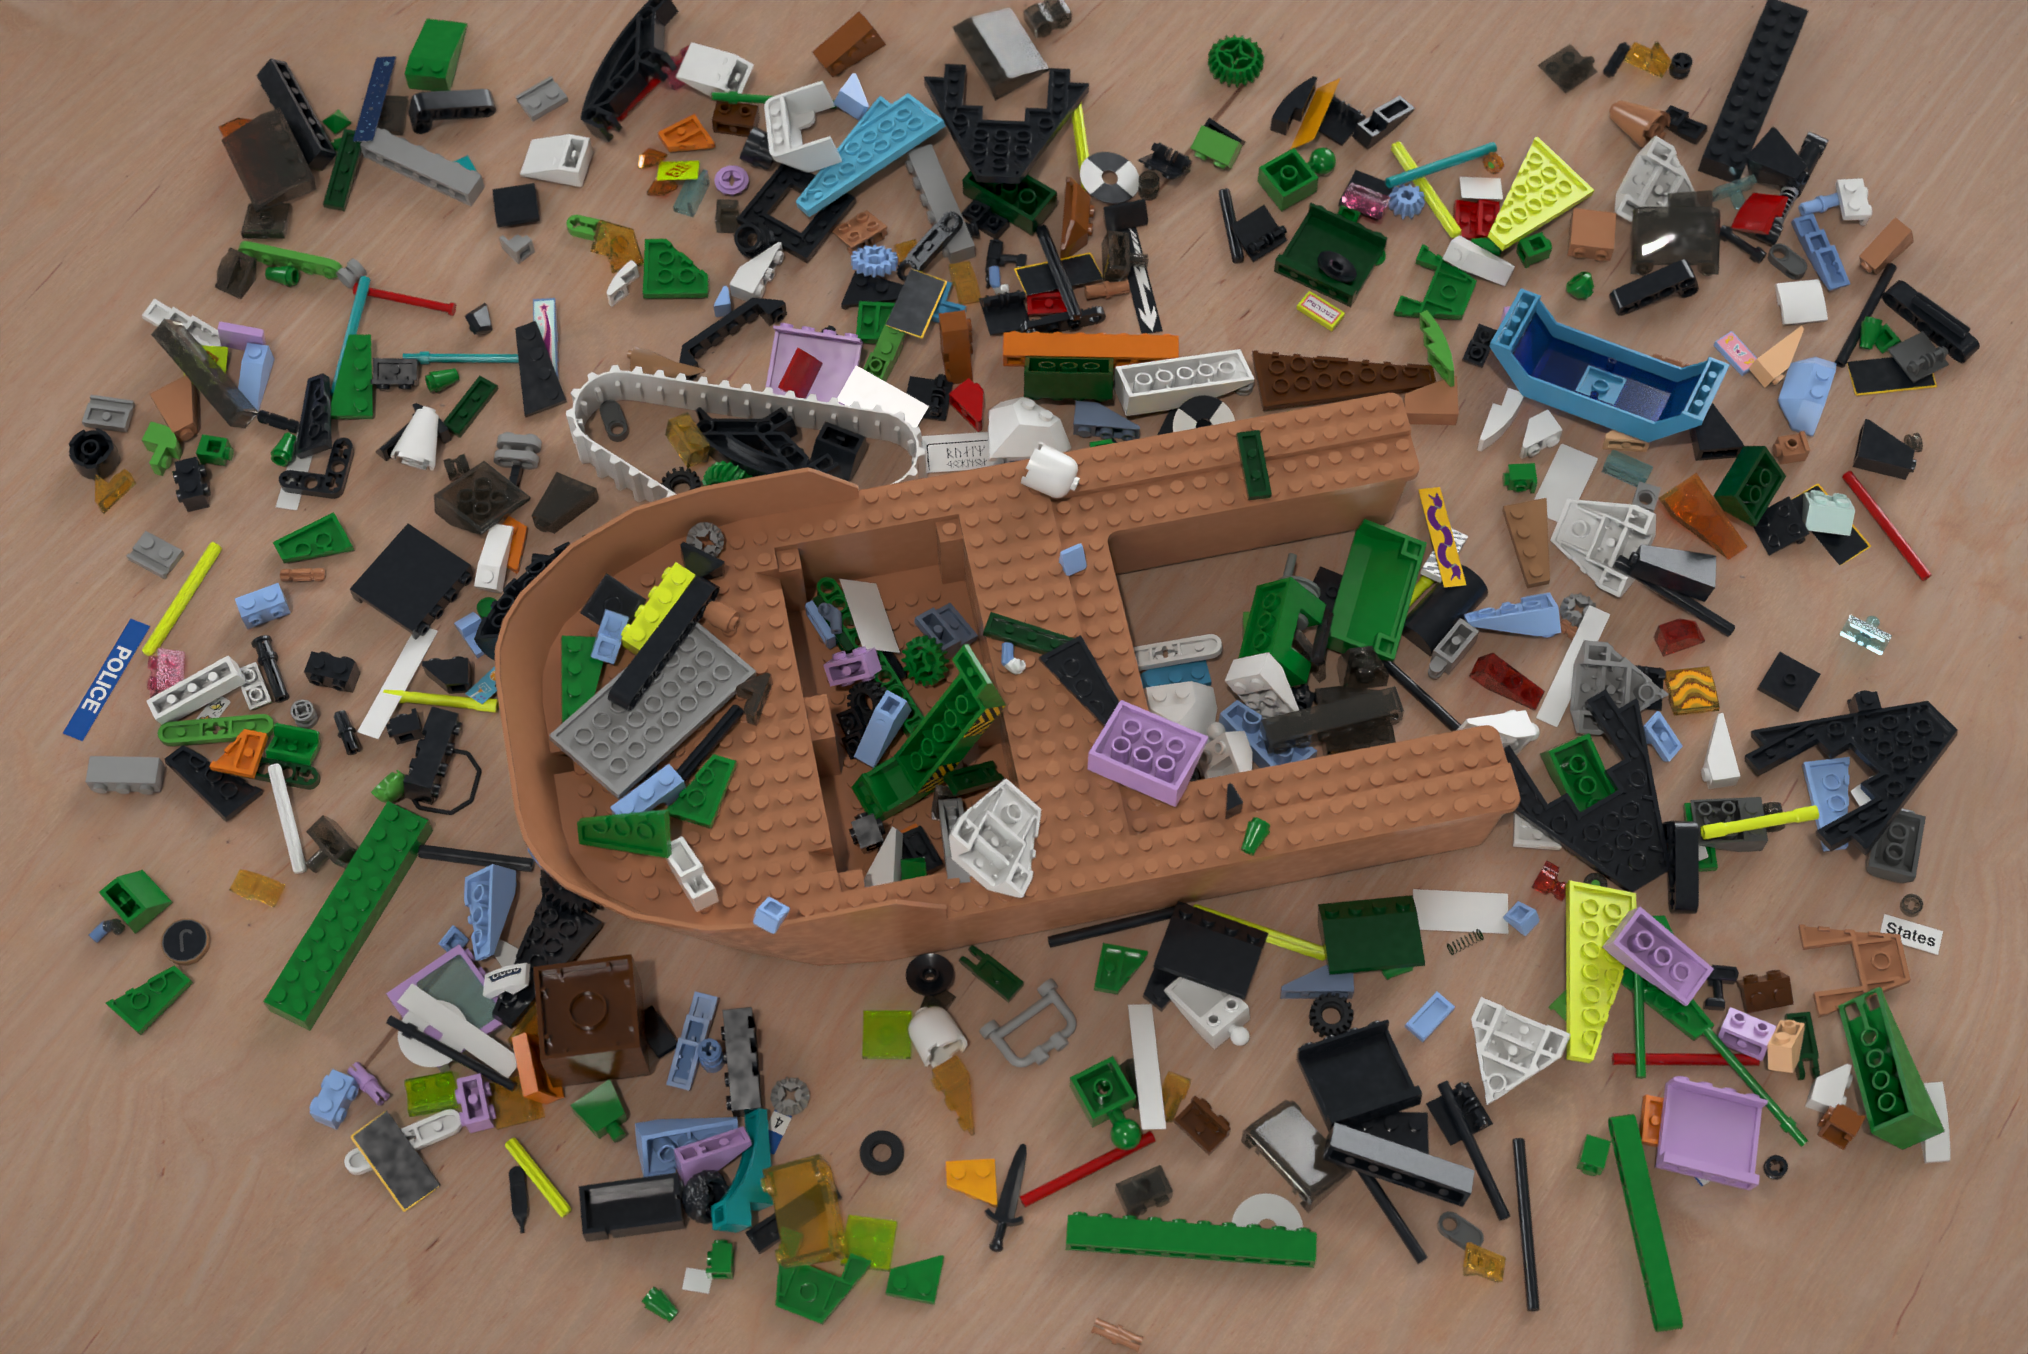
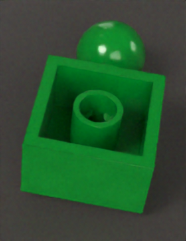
M1292 148L1260 166L1257 182L1282 212L1317 192L1319 177L1316 174L1326 175L1333 171L1336 165L1335 154L1328 148H1318L1311 153L1309 162L1306 163L1297 150Z
M1111 1056L1070 1077V1088L1092 1128L1110 1120L1113 1125L1110 1131L1113 1144L1121 1150L1135 1148L1140 1143L1142 1137L1141 1128L1135 1121L1125 1119L1123 1112L1136 1106V1096L1115 1058ZM1102 1089L1103 1092L1107 1091V1094H1099L1098 1092Z

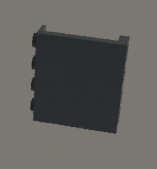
M408 523L353 584L350 591L356 601L359 603L366 602L410 632L416 640L420 635L424 636L428 632L430 625L435 619H439L448 604L457 599L461 589L471 583L474 573L469 563Z
M1388 1019L1381 1022L1379 1020L1373 1021L1368 1026L1359 1029L1351 1028L1344 1034L1330 1035L1322 1041L1316 1043L1308 1042L1298 1048L1296 1060L1328 1132H1330L1334 1123L1353 1127L1420 1105L1423 1093L1419 1085L1414 1086L1388 1030Z

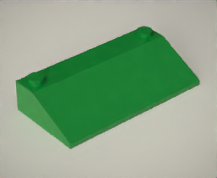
M1367 519L1360 523L1355 530L1332 613H1334L1327 648L1347 655L1394 661L1427 545L1426 542Z

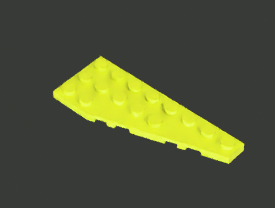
M1571 880L1566 883V1032L1571 1034L1567 1043L1568 1060L1591 1063L1594 1060L1602 1037V1030L1608 1020V1013L1614 1003L1625 965L1603 948V945L1627 913L1636 908V893Z

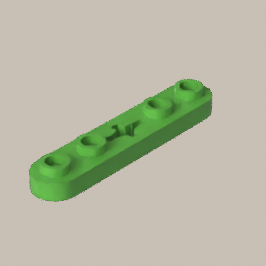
M242 241L238 248L240 257L246 261L262 262L268 266L292 265L306 274L323 275L329 279L337 278L336 272L342 268V265L333 259L250 241Z
M267 714L172 721L162 724L157 734L160 741L166 746L235 741L244 729L267 733L268 737H270L274 733L273 727L275 723ZM215 726H219L222 730H219L218 734L214 735L211 730H215Z

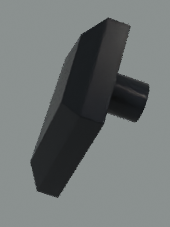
M486 303L465 315L469 324V330L474 335L493 331Z

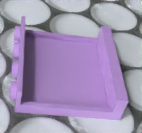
M780 323V326L774 325L775 335L766 387H771L773 394L785 396L786 393L779 389L778 386L798 347L823 363L806 399L810 394H815L817 401L829 402L832 397L838 398L855 366L859 367L863 342L858 338V335L845 333V336L836 335V332L832 330H823V333L815 332V328L802 326V329H795L793 325L787 323Z
M1684 1076L1673 1077L1665 1085L1655 1168L1749 1191L1759 1185L1760 1175L1755 1174L1762 1107L1768 1104V1100L1761 1099L1757 1094L1736 1093V1090L1732 1088H1716L1708 1082H1692Z

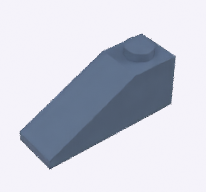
M1325 965L1283 985L1280 991V999H1319L1321 994L1327 996V992H1332V996L1339 993L1340 998L1345 996L1347 999H1352L1354 975L1353 973L1329 975L1328 967Z

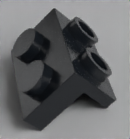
M373 358V379H371V384L377 385V389H390V385H399V389L412 390V386H419V359Z

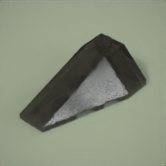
M1373 646L1350 648L1338 658L1336 668L1341 692L1387 686L1388 671Z

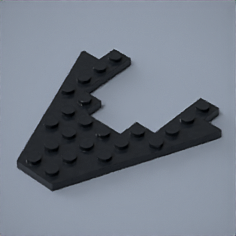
M945 64L944 77L924 76V85L976 182L1020 184L1089 92V83L1070 82V69L1050 68L1047 108H1025L1024 121L983 120V106L963 105L966 65Z
M1605 689L1586 700L1585 704L1622 759V761L1604 772L1616 792L1582 812L1578 810L1568 793L1547 803L1511 746L1504 747L1507 762L1511 764L1520 794L1519 805L1513 812L1623 890L1635 892L1668 872V850L1639 702L1636 698L1618 708Z
M1922 701L1751 731V738L1760 747L1746 754L1745 762L1760 776L1815 745H1818L1831 759L1852 749L1876 774L1861 782V790L1871 801L1816 830V836L1831 852L1852 841L1864 855H1867L1957 737L1958 729L1929 701Z

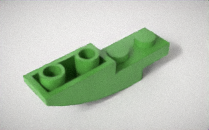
M885 323L873 353L870 352L863 370L886 382L902 351V343L907 333L888 327Z

